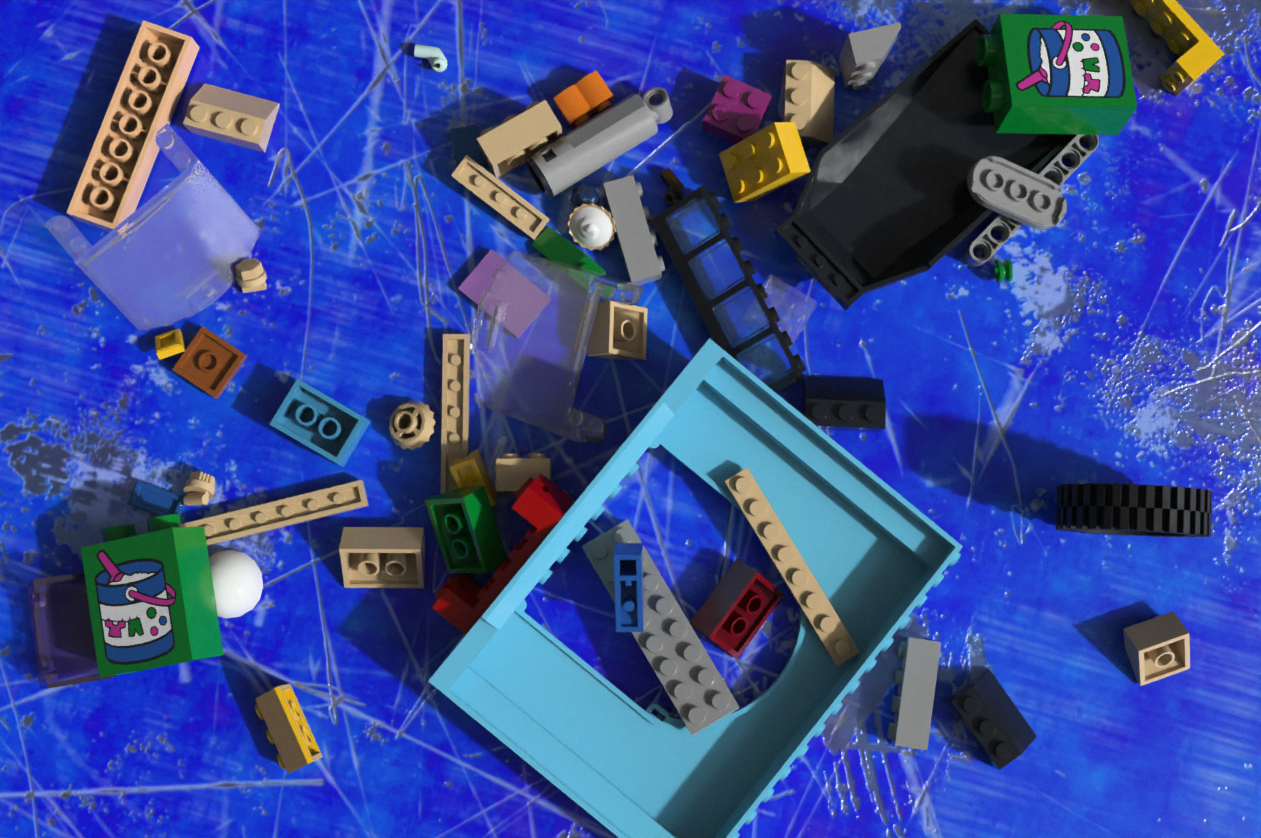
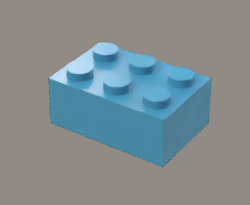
M297 378L270 425L344 467L371 422Z

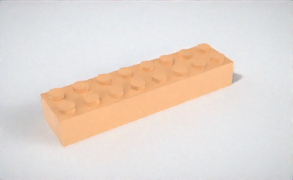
M143 20L66 213L75 220L123 237L126 236L200 48L192 37Z

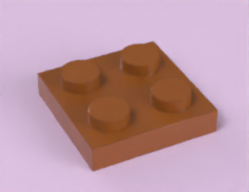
M202 326L172 370L214 398L219 399L248 356Z

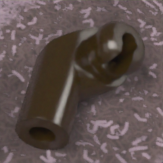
M667 168L659 177L668 186L664 197L665 203L672 206L682 199L684 185L671 169Z

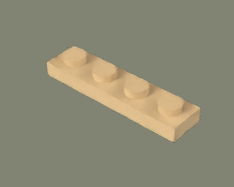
M468 155L465 156L451 174V177L533 240L537 238L550 221L547 216Z

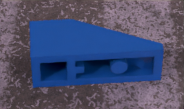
M615 543L616 632H644L643 543Z

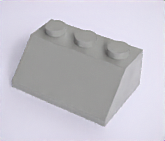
M900 22L847 35L838 59L845 89L853 88V90H860L866 88L871 83L893 46L901 29Z

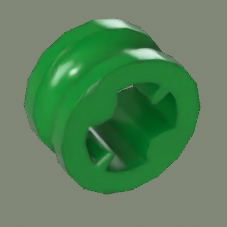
M1000 259L995 260L994 275L997 283H1001L1002 280H1006V282L1012 281L1013 268L1010 259H1005L1004 262H1001Z

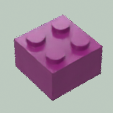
M724 74L703 119L702 130L737 144L757 132L769 107L772 95Z

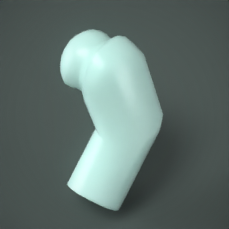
M415 45L414 57L428 59L432 69L436 72L445 71L448 65L447 59L440 48Z

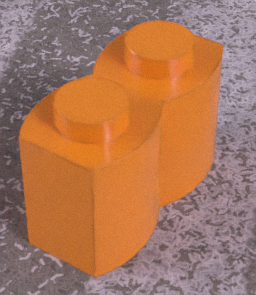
M596 70L583 77L576 84L560 92L553 100L570 128H573L590 120L592 114L596 112L600 114L611 107L614 95Z

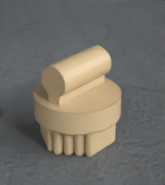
M256 258L245 259L235 266L238 285L242 287L243 293L267 290V275L260 261Z
M202 471L191 472L189 480L185 482L183 489L187 494L183 499L186 506L207 505L214 496L215 477Z

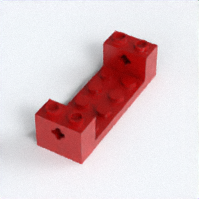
M542 473L535 480L530 476L513 496L517 501L511 507L533 526L485 586L482 587L467 574H459L457 578L452 575L434 595L438 600L432 608L465 635L575 501Z

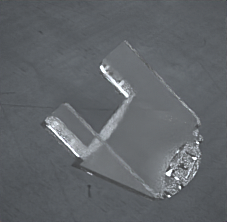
M168 123L158 131L156 144L181 174L94 246L91 245L74 223L65 216H55L44 224L73 258L74 263L139 331L173 325L174 322L194 316L215 302L237 280L235 266L242 262V260L252 257V250L256 240L259 239L261 231Z
M512 251L506 257L508 260L503 267L496 269L493 274L495 279L489 290L484 291L474 319L470 343V354L473 355V370H470V379L475 381L476 394H473L475 403L580 443L604 442L606 435L604 419L573 408L600 298L632 306L639 301L643 286L617 279L604 273Z

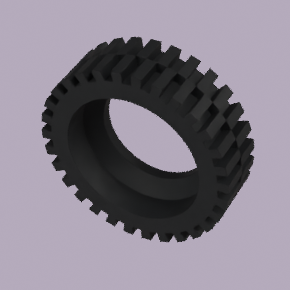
M1114 483L1057 485L1056 530L1152 537H1211L1212 491L1178 486Z

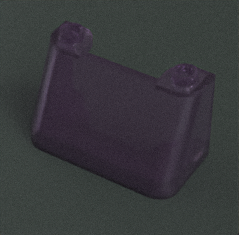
M84 573L33 579L27 586L41 690L115 678V675L99 678Z

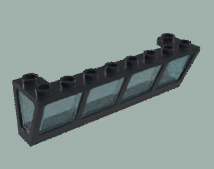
M703 185L652 218L651 221L713 341L774 392H778L805 378L802 372L807 369L799 354L793 356L789 348L793 343L786 330L780 331L777 322L781 320L774 306L768 308L764 300L768 295L762 283L756 285L752 277L756 272L750 260H743L740 252L744 249L738 237H731L728 228L732 226L725 212L721 215L719 214L718 210L722 206L713 189L707 191Z

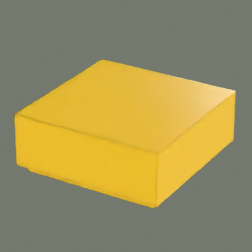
M180 328L155 336L156 354L160 360L185 351L184 338Z

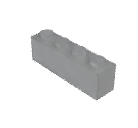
M633 175L603 183V191L611 217L615 221L616 236L631 288L660 280L662 278L661 271H665L662 256H657L654 247L658 246L655 232H650L647 222L651 221L647 206L642 207L640 198L644 197L641 183H635Z
M904 637V642L899 644L898 657L902 658L900 669L897 668L895 672V684L898 685L897 696L893 695L891 702V711L895 712L894 721L889 723L887 733L888 738L891 739V744L895 746L927 750L941 642Z

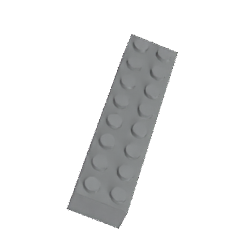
M628 519L581 546L614 603L615 543H642ZM643 545L644 632H632L691 735L694 736L739 709V705Z

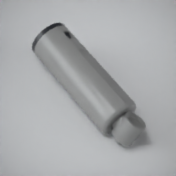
M660 87L651 88L645 92L643 99L633 93L525 158L530 174L545 197L551 199L656 135L658 132L657 124L667 122L673 115L667 91Z

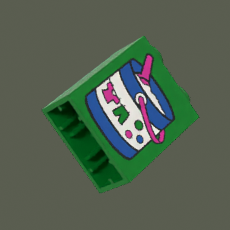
M1000 13L990 34L980 35L976 49L977 64L979 67H988L989 80L985 82L982 91V106L984 112L994 113L996 133L1118 135L1137 109L1123 16Z
M180 514L163 515L147 519L148 533L136 535L134 524L101 529L103 543L81 547L99 678L224 655L204 527H182Z

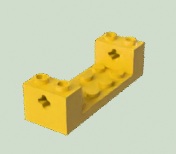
M1129 0L1134 5L1135 11L1140 16H1144L1151 24L1152 30L1165 39L1170 50L1180 56L1159 77L1165 89L1173 92L1175 96H1178L1224 55L1222 50L1176 0Z

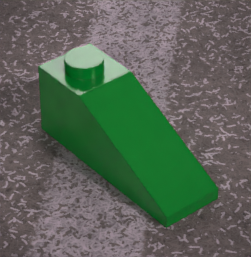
M549 226L531 244L538 253L587 296H590L606 279V271Z

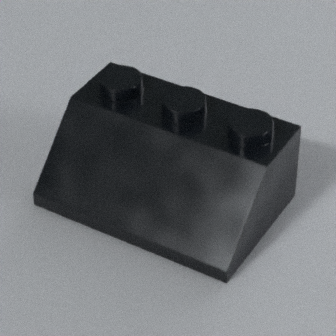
M804 376L802 415L819 429L881 432L885 429L886 399L883 379Z
M990 669L946 699L991 766L996 769H1002L1020 756L1037 737Z

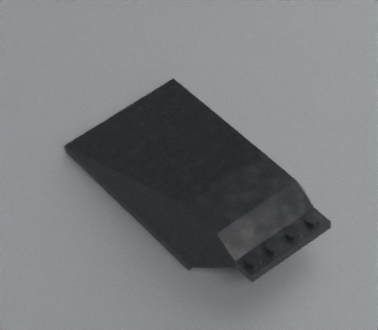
M977 19L971 22L818 153L792 216L773 232V235L845 311L864 294L928 271L993 212V210L976 202L969 192L967 176L969 170L976 162L986 157L997 156L1036 173L1077 135L996 133L994 113L984 112L982 106L983 87L985 82L989 80L988 67H979L976 59L977 42L980 35H989L990 32Z

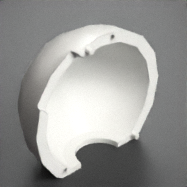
M226 550L213 554L209 561L218 617L225 619L240 617L252 610L260 600L263 589L262 573L256 562L245 553Z

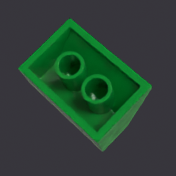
M484 485L464 486L425 499L448 574L489 573L507 559Z

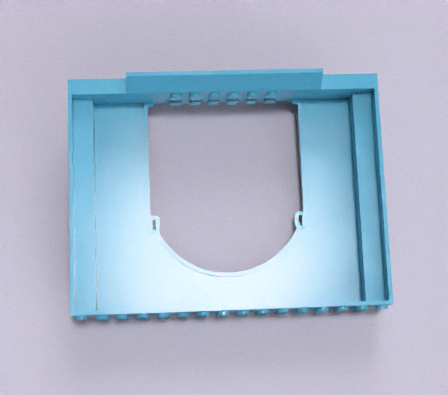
M709 338L428 682L618 838H738L740 835L738 831L743 824L748 825L756 816L757 811L755 809L758 805L770 799L774 793L773 786L777 781H783L792 769L789 767L796 758L799 760L809 748L807 743L813 736L817 738L826 726L824 724L826 719L830 715L834 716L843 705L841 700L847 693L850 695L856 690L860 684L858 679L863 672L868 673L877 662L875 657L881 650L884 652L890 647L894 640L892 636L897 629L902 630L911 619L909 614L914 608L918 609L924 604L927 599L925 595L931 586L935 588L944 578L942 573L948 565L951 567L958 561L961 556L959 551L963 546ZM659 445L740 511L741 509L723 481L748 467L860 653L844 663L835 666L800 608L796 642L785 667L776 680L756 699L694 736L691 735L682 718L669 716L668 712L659 704L653 703L646 710L641 708L524 612L527 607V603L524 600L538 582L542 585L553 573L549 569L555 561L561 563L570 552L566 547L572 540L578 542L588 530L584 525L589 519L595 521L605 509L602 503L606 498L612 500L622 489V486L619 485L620 481L624 477L630 479L639 468L636 462L647 448L655 449ZM654 708L659 712L656 716L651 713Z

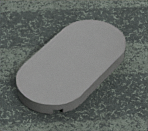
M997 156L981 159L969 170L967 185L971 196L980 205L1037 230H1047L1054 227L1066 214V198H1063L1060 193L1062 191L1060 187L1048 178Z

